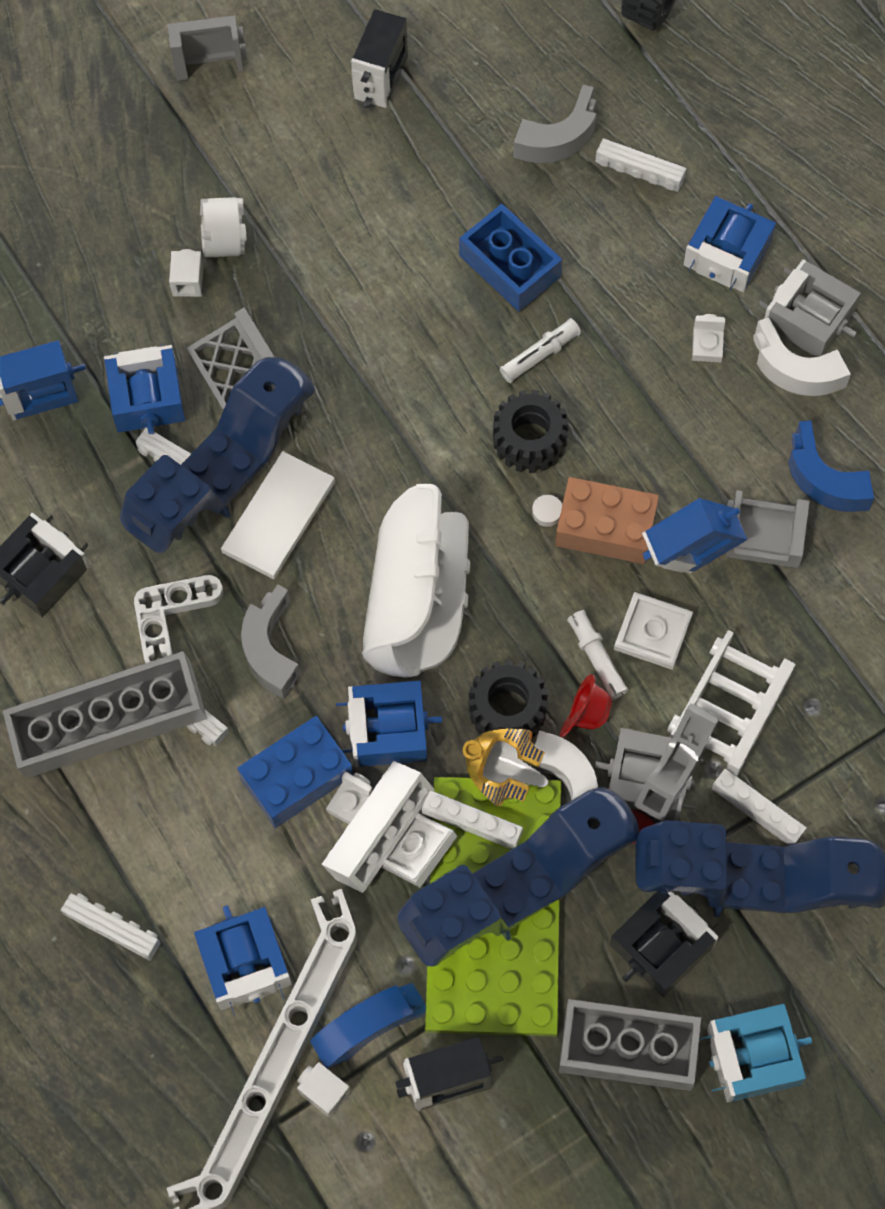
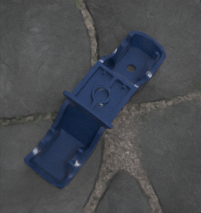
M265 357L257 361L235 383L217 428L181 465L168 455L161 456L126 492L119 516L125 530L154 552L163 553L170 547L174 539L179 541L182 539L183 530L188 525L194 526L200 511L209 509L215 514L220 513L228 518L231 514L226 506L266 465L275 450L284 428L288 427L290 418L293 414L300 415L303 402L314 393L315 388L310 378L299 367L284 358ZM270 384H273L275 386V389L271 392H267Z
M604 787L592 788L554 811L526 842L473 874L467 866L460 865L414 893L397 913L400 930L420 960L425 965L431 967L437 966L449 955L454 954L458 949L466 944H470L474 939L488 933H493L496 936L503 935L509 941L512 939L510 929L568 894L603 861L634 843L640 833L638 822L627 803L616 792ZM591 818L597 819L600 826L597 829H592L588 826L587 821Z
M666 820L641 829L635 842L636 884L641 891H661L662 894H667L671 891H681L684 896L693 893L702 894L708 898L709 906L713 907L714 917H719L723 908L797 913L825 907H835L837 905H849L851 909L860 906L882 908L885 905V852L877 843L868 839L828 836L785 847L726 842V830L722 825ZM848 864L857 865V874H852L848 871Z

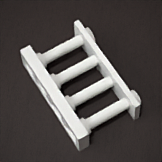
M728 630L723 639L718 637L710 651L713 658L681 717L677 715L673 717L667 732L671 733L670 738H673L690 703L719 718L720 722L739 731L738 735L742 736L738 746L734 744L729 746L710 737L711 739L706 748L723 756V761L728 763L726 769L737 777L790 679L795 663L784 658L779 668L775 665L772 668L730 647L733 632ZM724 657L766 678V682L770 684L767 692L763 693L760 691L758 694L715 672L722 658ZM711 683L752 704V708L756 710L752 720L747 717L744 720L701 698L707 685Z

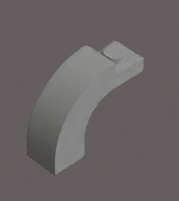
M582 86L573 112L559 123L540 124L522 119L514 141L513 158L534 163H549L568 158L581 150L595 131L597 113L594 112L597 100L593 99L594 87Z
M277 584L273 592L269 591L264 596L260 606L262 609L252 604L248 607L242 623L241 639L248 667L255 679L265 689L284 700L298 679L300 671L296 662L278 653L270 644L272 629L290 603L288 590Z
M690 703L665 753L646 780L634 805L635 807L663 822L696 768L711 739L710 737L719 718Z

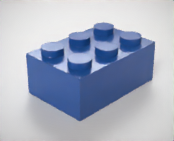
M500 204L459 238V256L518 312L561 277L562 259L503 204Z
M317 716L237 767L241 781L274 828H277L342 784V776L345 772L353 776L351 763Z

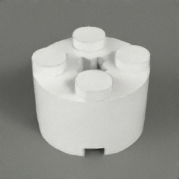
M208 198L200 200V216L203 215L201 238L204 257L245 255L246 227L245 224H242V215L244 213L242 198Z

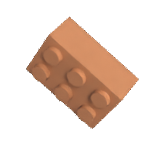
M569 477L556 531L555 546L645 564L643 553L648 551V546L642 533L653 527L659 495Z

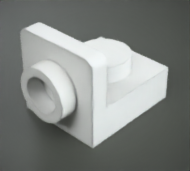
M714 314L696 316L693 329L692 361L722 362L724 317H718Z
M345 772L342 776L341 786L326 808L327 813L350 824L365 800L372 793L371 782L358 773H354L352 776Z

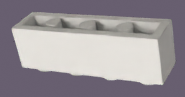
M395 761L392 762L322 863L324 868L337 881L364 893L384 861L423 807L429 791H434V788L422 773Z

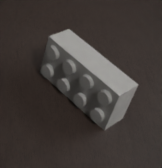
M568 999L559 1073L691 1091L695 1082L701 1018Z

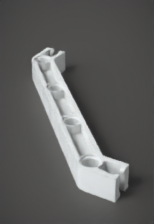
M342 889L333 891L334 898L331 899L333 905L340 904L342 916L327 921L322 913V903L325 902L323 896L311 899L321 933L201 1175L167 1187L168 1195L173 1200V1204L180 1202L179 1195L197 1191L200 1203L189 1209H223L231 1201L356 946L357 935L355 925ZM344 929L348 931L349 936L343 942H336L331 938L334 931ZM301 1011L308 1015V1019L303 1025L296 1026L290 1022L292 1015L296 1012ZM256 1096H261L266 1099L265 1107L258 1112L249 1110L250 1100ZM212 1183L221 1184L223 1189L221 1196L216 1200H209L205 1196L207 1187Z

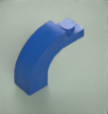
M811 420L800 421L796 433H792L793 450L788 461L792 477L799 488L818 504L833 510L845 512L870 510L874 495L869 470L840 472L827 466L817 453Z
M413 982L399 988L395 985L362 1001L320 1030L310 1042L324 1067L328 1069L350 1060L364 1046L387 1031L426 1014V1004Z

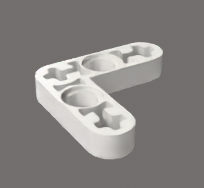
M205 575L145 587L136 593L134 605L145 663L151 662L156 658L153 646H159L162 657L173 655L166 615L214 606L222 600L223 587L217 577ZM207 585H211L215 589L212 592V596H207L204 592ZM194 587L197 595L196 600H193L191 588ZM177 590L185 591L187 593L186 600L182 603L172 602L170 599L173 592ZM160 594H164L166 606H163ZM151 597L152 601H154L152 608H146L144 604L146 602L145 598ZM149 625H160L162 627L161 634L155 638L148 637L145 631Z

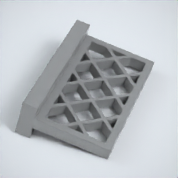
M245 308L234 313L237 318L187 347L223 410L229 391L233 388L231 385L235 372L245 374L249 370L248 368L237 366L241 353L253 355L252 366L265 357H274ZM237 329L240 334L237 346L223 344L225 336ZM244 342L246 343L248 348L243 347ZM207 346L215 348L212 361L200 359L197 352ZM222 349L235 352L231 365L218 363ZM216 368L229 371L226 384L216 383L212 380ZM270 384L267 392H271L272 388L274 390L275 386ZM218 389H222V390H223V394H222V395H221V393H220V391H219ZM304 405L301 410V413L307 410Z

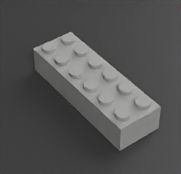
M184 651L2 710L17 769L27 778L207 719L191 661Z

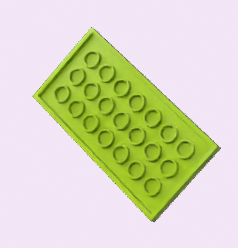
M434 777L435 793L523 827V833L517 846L526 842L549 816L561 807L560 780H548V784L544 787L530 784L528 785L530 789L524 802L515 798L506 799L500 807L494 805L477 788L471 778ZM433 818V821L453 830L457 837L431 872L430 883L460 865L467 866L473 874L512 849ZM559 900L510 929L512 939L509 941L503 935L496 936L493 933H488L474 939L470 944L464 945L437 966H427L425 1033L557 1037Z

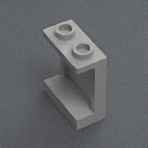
M235 15L167 24L177 81L188 79L186 65L236 59L237 70L243 71L242 60H247L243 27H237Z
M736 491L734 500H728L727 506L740 510L737 517L747 540L726 552V557L799 568L803 556L810 501L797 499L796 505L790 506L742 498V491Z

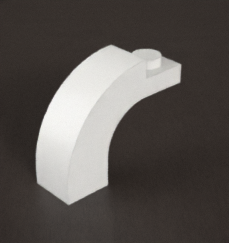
M769 317L758 321L756 332L753 335L755 345L760 351L757 365L763 374L774 384L789 392L805 396L826 395L847 387L851 374L838 350L815 358L795 355L783 345Z
M539 731L535 747L544 751L545 754L539 767L530 764L533 769L559 779L568 789L571 800L592 788H598L596 775L590 762L576 746L559 736Z

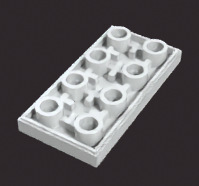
M282 451L221 547L222 553L275 579L334 485L335 477Z

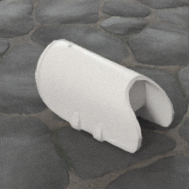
M416 484L417 486L407 489L393 502L379 529L363 635L362 655L365 661L375 670L391 676L403 678L418 676L422 671L437 667L447 660L457 645L464 608L468 606V594L465 592L466 574L470 573V561L467 559L469 522L466 516L459 512H444L441 514L442 494L440 489L433 484Z

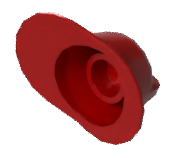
M588 675L580 685L571 711L560 730L559 737L563 738L573 726L594 730L606 723L612 705V698L604 689L595 684V675Z

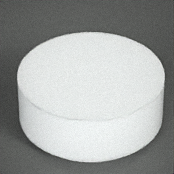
M553 495L538 497L532 507L534 520L539 525L545 527L556 525L559 522L562 503Z

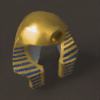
M499 729L484 732L476 739L467 741L463 746L467 773H469L477 788L496 806L501 807L506 799L515 798L524 802L530 789L528 785L544 787L548 784V779L544 775H541L536 769L527 765L529 763L539 767L545 754L544 751L537 749L531 742L533 733L530 730Z

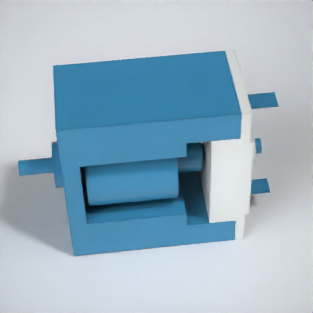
M785 1004L712 1020L707 1027L709 1036L699 1038V1041L710 1038L712 1056L709 1064L715 1071L717 1070L722 1087L711 1092L723 1089L727 1103L801 1086L806 1079L799 1056V1047L812 1044V1039L808 1037L797 1040L796 1035L793 1034ZM731 1036H735L737 1043L742 1042V1048H734ZM747 1064L750 1075L746 1076L747 1079L742 1077L741 1065Z

